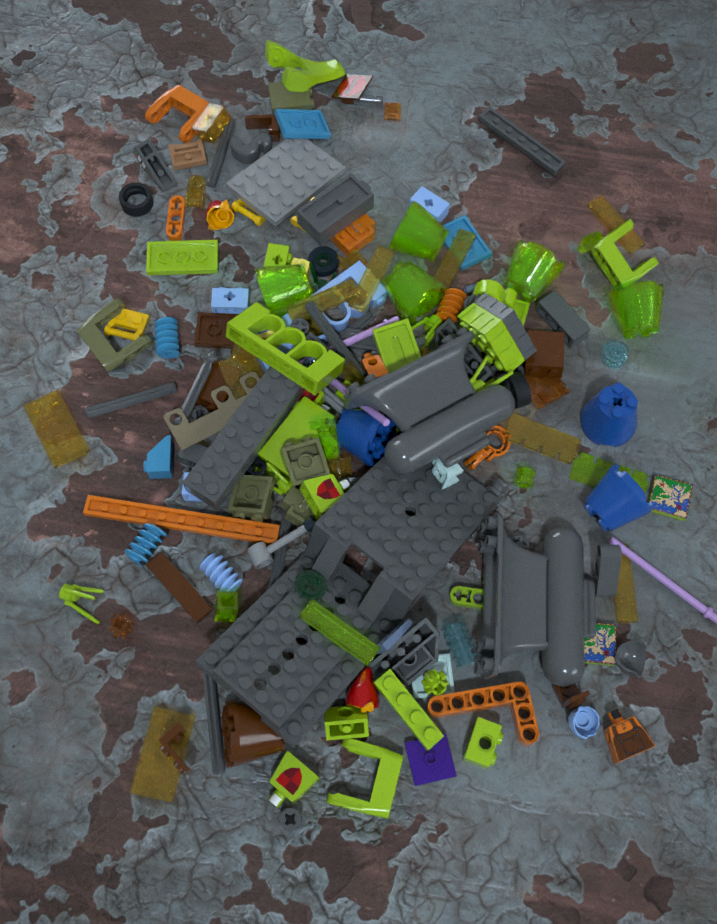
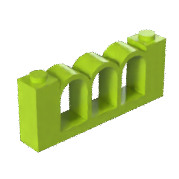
M257 302L227 323L226 337L314 396L343 371L345 358L332 350L327 352L325 346L317 341H306L305 334L301 330L294 327H285L283 319L275 314H270V310ZM263 330L275 332L266 340L256 335ZM284 343L296 346L287 354L277 349L279 345ZM303 357L317 359L308 368L297 362Z

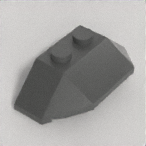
M448 318L436 329L435 350L443 344L441 340L448 335H451L453 339L458 337L456 333L461 328L451 318ZM472 342L466 348L464 355V365L469 379L472 378L484 360V356ZM488 361L476 380L480 379L484 382L494 374Z
M427 617L414 624L388 651L378 654L366 666L372 669L373 682L388 669H391L404 687H407L438 662L440 632Z

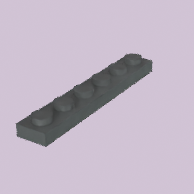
M490 106L479 115L478 120L552 175L555 176L565 166L566 161Z

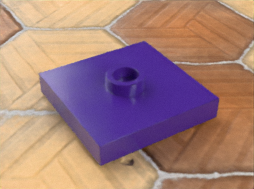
M446 733L443 734L444 737L427 751L419 740L404 743L414 787L457 776Z

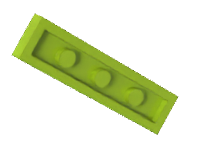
M388 669L373 682L426 751L430 750L444 737L391 669Z

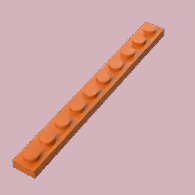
M93 495L87 496L83 510L85 516L141 525L148 523L172 530L254 543L265 542L266 545H271L278 540L280 525Z

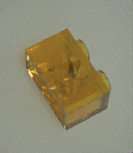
M209 103L193 125L192 130L198 139L201 138L202 141L214 144L231 120V117L224 106Z

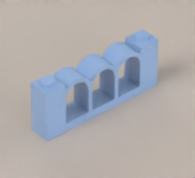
M359 260L282 316L281 319L284 320L285 327H290L294 319L304 318L309 314L305 309V305L313 301L335 332H341L349 326L351 317L360 318L368 312L369 306L373 309L377 305H383L386 301L387 290ZM350 284L364 299L365 303L359 307L351 306L338 292ZM331 298L346 317L341 321H332L323 313L319 306ZM324 334L321 336H316L324 344L328 342V339Z

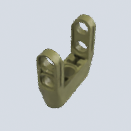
M120 298L113 300L94 313L76 330L107 372L125 365L153 343L152 339L146 335L138 337L122 350L116 352L101 333L99 328L119 315L125 304Z

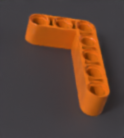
M513 682L434 696L426 706V711L432 718H442L510 706L518 742L521 745L530 746L539 738V730L530 691L523 682ZM519 688L523 692V697H516L513 689ZM493 692L501 693L503 700L496 701L493 698ZM472 696H480L483 703L476 705L472 700ZM459 699L462 702V708H454L452 700ZM434 702L439 703L442 711L434 712L431 709V704ZM519 709H524L527 711V719H523L519 716ZM524 730H529L532 733V740L524 738Z

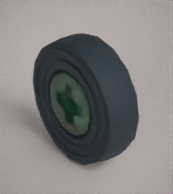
M317 247L308 256V261L313 263L316 276L328 277L333 275L338 269L339 257L336 251L330 247ZM320 259L326 260L327 263H320Z

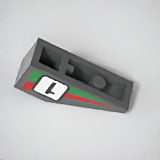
M149 138L134 147L133 154L162 192L178 184Z

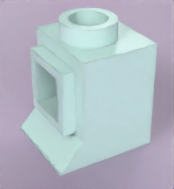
M439 458L432 462L434 465L432 473L442 483L441 490L457 483L459 479L456 476L464 471L458 463L447 468Z

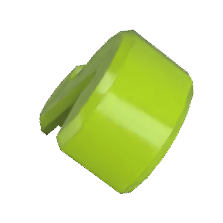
M484 279L477 282L472 293L475 295L480 294L481 296L487 293L512 309L518 295L514 289H504L500 283L492 279Z

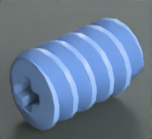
M216 553L211 554L201 563L200 569L205 571V575L210 577V581L215 583L216 588H220V593L228 597L240 587L243 579L235 580L238 573L230 574L233 571V567L226 569L228 561L221 563L223 555L216 557Z

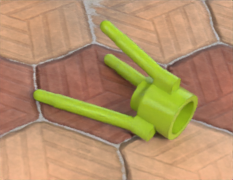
M431 315L430 318L424 317L423 320L411 326L413 331L425 324L424 329L428 333L425 336L427 341L422 348V352L430 344L436 329L443 324L441 318L437 315Z
M486 356L469 380L476 392H479L490 385L499 384L513 375L514 372L510 371L497 380L492 378L486 383L480 379L476 380L489 359V356Z
M267 462L266 465L280 478L277 482L278 488L274 486L273 491L277 492L280 496L283 494L287 495L292 487L290 478L285 474L282 475L270 462Z
M64 584L59 592V598L65 600L64 605L72 607L89 620L100 624L99 620L73 602H77L80 597L91 600L95 599V596L82 593L81 591L103 593L104 590L75 584Z

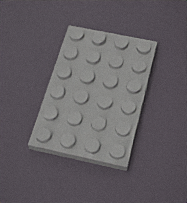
M286 138L228 181L226 189L276 227L312 197L316 196L344 174L346 167L308 139Z

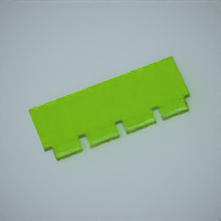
M581 452L579 458L576 457L569 479L595 487L612 466L613 462L597 458L596 463H592L594 456ZM617 464L620 467L618 468L620 472L626 471L630 475L631 468ZM634 470L631 477L646 493L649 481H646L648 474Z

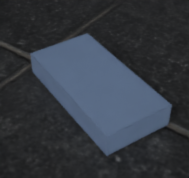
M407 619L400 622L373 648L375 652L381 654L388 651L413 626L412 621Z

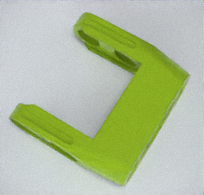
M631 218L604 236L591 250L592 255L608 280L617 290H622L634 283L659 264L656 257H653L648 261H643L631 270L614 242L633 229L634 223Z
M343 739L341 747L346 748L349 752L380 760L370 802L340 793H328L326 803L366 815L388 819L403 755L355 739Z

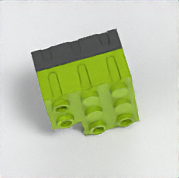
M487 293L480 296L457 316L460 320L459 326L461 328L465 327L468 332L473 331L475 334V338L472 340L473 345L476 344L482 352L484 351L486 354L484 358L489 356L488 363L494 364L499 371L503 370L506 373L513 371L537 351L516 312Z

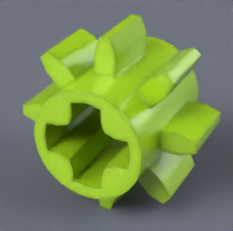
M436 669L429 670L421 681L424 686L423 689L428 695L431 692L434 696L443 694L449 684L446 680L447 676L442 670L439 673Z

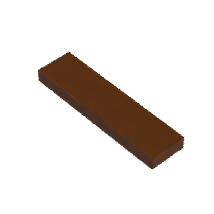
M162 552L146 564L148 569L197 624L213 611Z

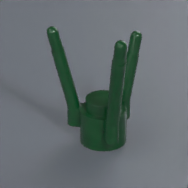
M309 262L315 292H317L328 283L324 280H317L313 263ZM334 272L330 281L336 278L337 272Z

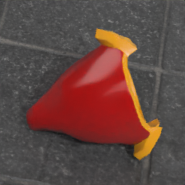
M227 199L224 201L214 200L208 205L206 211L208 230L225 229L233 223L234 213Z
M369 667L364 668L350 686L345 699L346 706L352 705L360 708L361 713L374 711V708H378L380 703L377 690L373 684L372 669Z

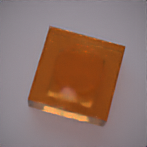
M385 102L384 120L400 121L401 103Z

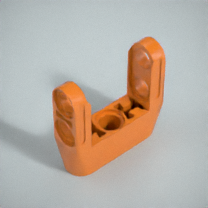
M176 85L164 92L148 108L145 113V119L152 124L157 123L172 107L191 117L181 127L179 133V140L183 143H188L206 125L214 109L205 99L180 85Z

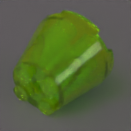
M413 201L389 245V249L433 262L450 231L421 204Z
M519 240L514 247L504 284L507 289H514L522 297L523 301L531 303L561 275L565 264L561 260L558 261L553 256L555 253L546 247L532 241L527 244L523 243V240Z
M399 262L393 268L394 271L382 280V283L400 320L408 319L411 325L417 321V317L419 318L424 314L427 315L437 306L444 297L442 292L446 291L447 288L439 280L412 262L404 264Z
M303 264L267 266L254 269L266 306L271 311L270 314H275L281 318L296 306L311 299L310 296L313 295L309 281L305 282L308 278Z
M657 281L630 283V286L623 287L621 290L616 287L608 292L609 304L625 340L634 339L638 335H641L642 338H650L653 336V333L659 332L664 299L663 284L657 285Z

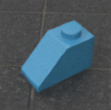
M167 435L147 453V461H144L143 468L144 472H147L149 479L173 478L174 442L171 435Z

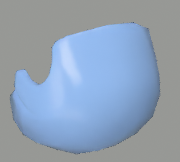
M587 705L574 708L568 717V726L572 733L583 739L596 735L600 725V717L596 710Z

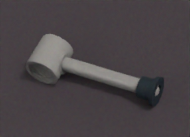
M310 515L309 519L304 521L302 526L269 546L265 542H259L248 548L247 552L255 569H261L270 565L273 562V552L307 531L310 533L316 522L315 518Z

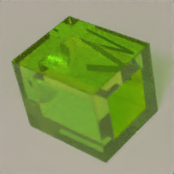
M217 591L214 601V621L235 622L238 612V592Z

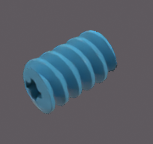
M160 318L154 324L156 354L161 358L174 359L180 355L178 351L179 339L177 338L179 336L177 332L178 322L175 318Z
M145 523V530L139 531L141 537L135 536L134 540L136 543L131 542L129 544L132 550H124L126 556L140 567H143L140 563L141 561L148 562V559L145 557L146 554L153 555L150 549H158L155 542H163L160 535L168 536L154 524Z

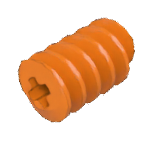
M456 288L445 290L435 315L439 316L443 323L448 318H451L456 323L457 316L464 305V300L467 298L466 293Z

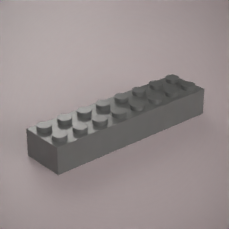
M270 366L182 483L185 490L218 511L256 459L259 451L276 432L304 394L305 389Z

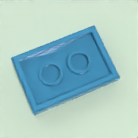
M276 109L274 112L284 138L329 139L331 136L321 110Z
M466 215L435 229V233L461 271L492 256V252Z

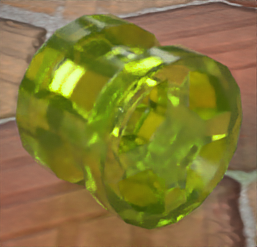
M529 467L517 468L516 473L518 476L515 478L514 484L524 489L533 488V478L536 475V471Z

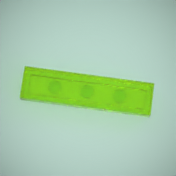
M313 599L300 613L299 617L367 666L380 650L378 645Z

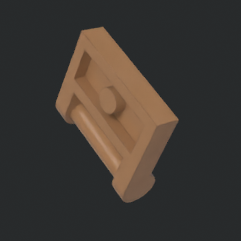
M201 138L196 139L197 141L183 144H168L174 170L207 164Z

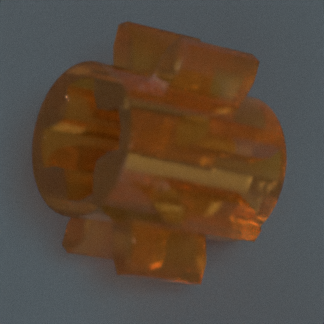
M116 613L114 619H109L111 626L107 629L110 632L115 631L113 633L115 639L119 635L126 639L128 633H133L131 626L134 625L133 620L128 621V614L122 617ZM120 623H124L122 629L119 630Z

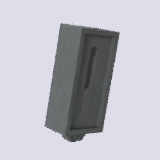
M350 173L298 209L297 222L321 246L374 208V194L371 192L369 184L365 183V181H359Z

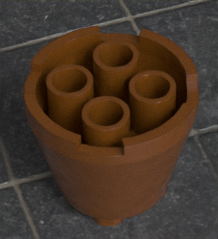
M225 700L226 706H223L222 735H224V746L226 747L224 749V758L227 767H237L285 750V741L260 720L261 716L244 701Z

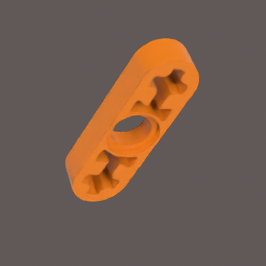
M175 195L169 200L166 235L169 241H180L183 236L186 204L185 199L180 195ZM174 216L181 217L178 221L171 220ZM173 227H175V228H176V231H177V232H175V235H172L173 232H174V228H173Z

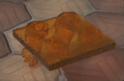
M525 376L531 391V401L538 410L570 393V389L566 388V383H563L560 378L551 379Z

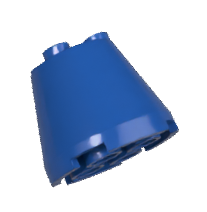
M621 383L607 386L584 405L581 412V428L586 437L599 446L602 444L618 447L627 443L637 429V398L630 389Z
M345 408L341 412L338 424L333 428L332 435L335 436L336 442L342 448L366 465L373 467L384 456L386 444L395 437L397 426L389 417L387 418L390 420V424L384 426L365 410H347Z
M614 464L607 470L584 501V509L591 517L594 515L597 517V524L604 532L607 530L611 532L649 514L655 509L652 502H646V493L626 471L620 472L618 470L620 467L617 464Z

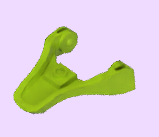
M266 40L265 59L274 68H284L281 81L286 89L291 92H305L316 84L335 80L345 75L342 64L335 59L324 62L311 61L294 54L276 42Z

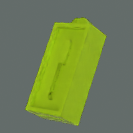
M408 319L372 330V337L377 352L388 373L421 358Z

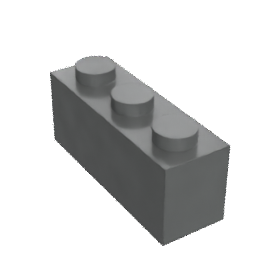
M556 291L538 301L535 311L554 332H565L564 343L570 349L587 337L590 331L588 324L577 315L576 311Z

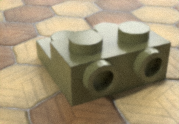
M313 437L302 439V443L294 444V442L284 444L283 448H281L280 455L285 470L288 472L292 487L302 485L305 480L331 474L319 438L313 439Z
M243 475L232 491L228 511L234 518L245 520V517H251L252 520L257 522L269 519L273 505L271 496L275 479L268 476Z

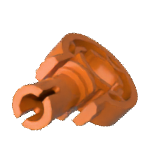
M496 425L489 429L493 430L492 432L487 433V436L495 434L500 439L502 446L499 449H494L488 445L472 454L464 461L465 466L472 462L468 467L469 470L473 471L487 456L489 457L485 461L490 462L493 458L501 457L509 450L511 439L503 427Z

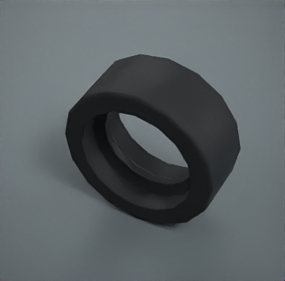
M133 182L125 185L119 192L121 207L127 215L140 217L146 215L153 207L151 191L145 184ZM142 194L146 196L145 201L141 204L130 205L126 203L127 199L132 195Z
M520 371L515 372L503 380V386L512 392L515 399V409L531 403L530 387L523 373Z

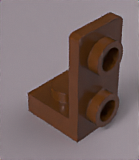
M275 114L245 116L247 130L269 129V135H273V142H280L279 124Z
M576 684L568 687L552 685L563 709L569 707L572 710L581 706L582 703L586 702L585 698L590 695L588 690L580 693Z
M177 722L159 739V742L162 744L159 748L167 757L171 755L176 760L173 765L181 774L185 771L190 775L192 773L191 769L171 747L173 743L177 745L185 737L184 733L187 731Z

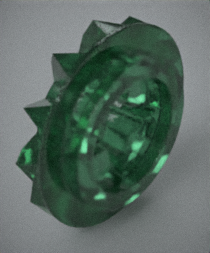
M313 570L301 572L294 582L295 592H298L300 598H306L308 602L310 600L317 601L319 598L324 597L327 591L326 579L323 575ZM308 583L315 585L313 590L306 588Z

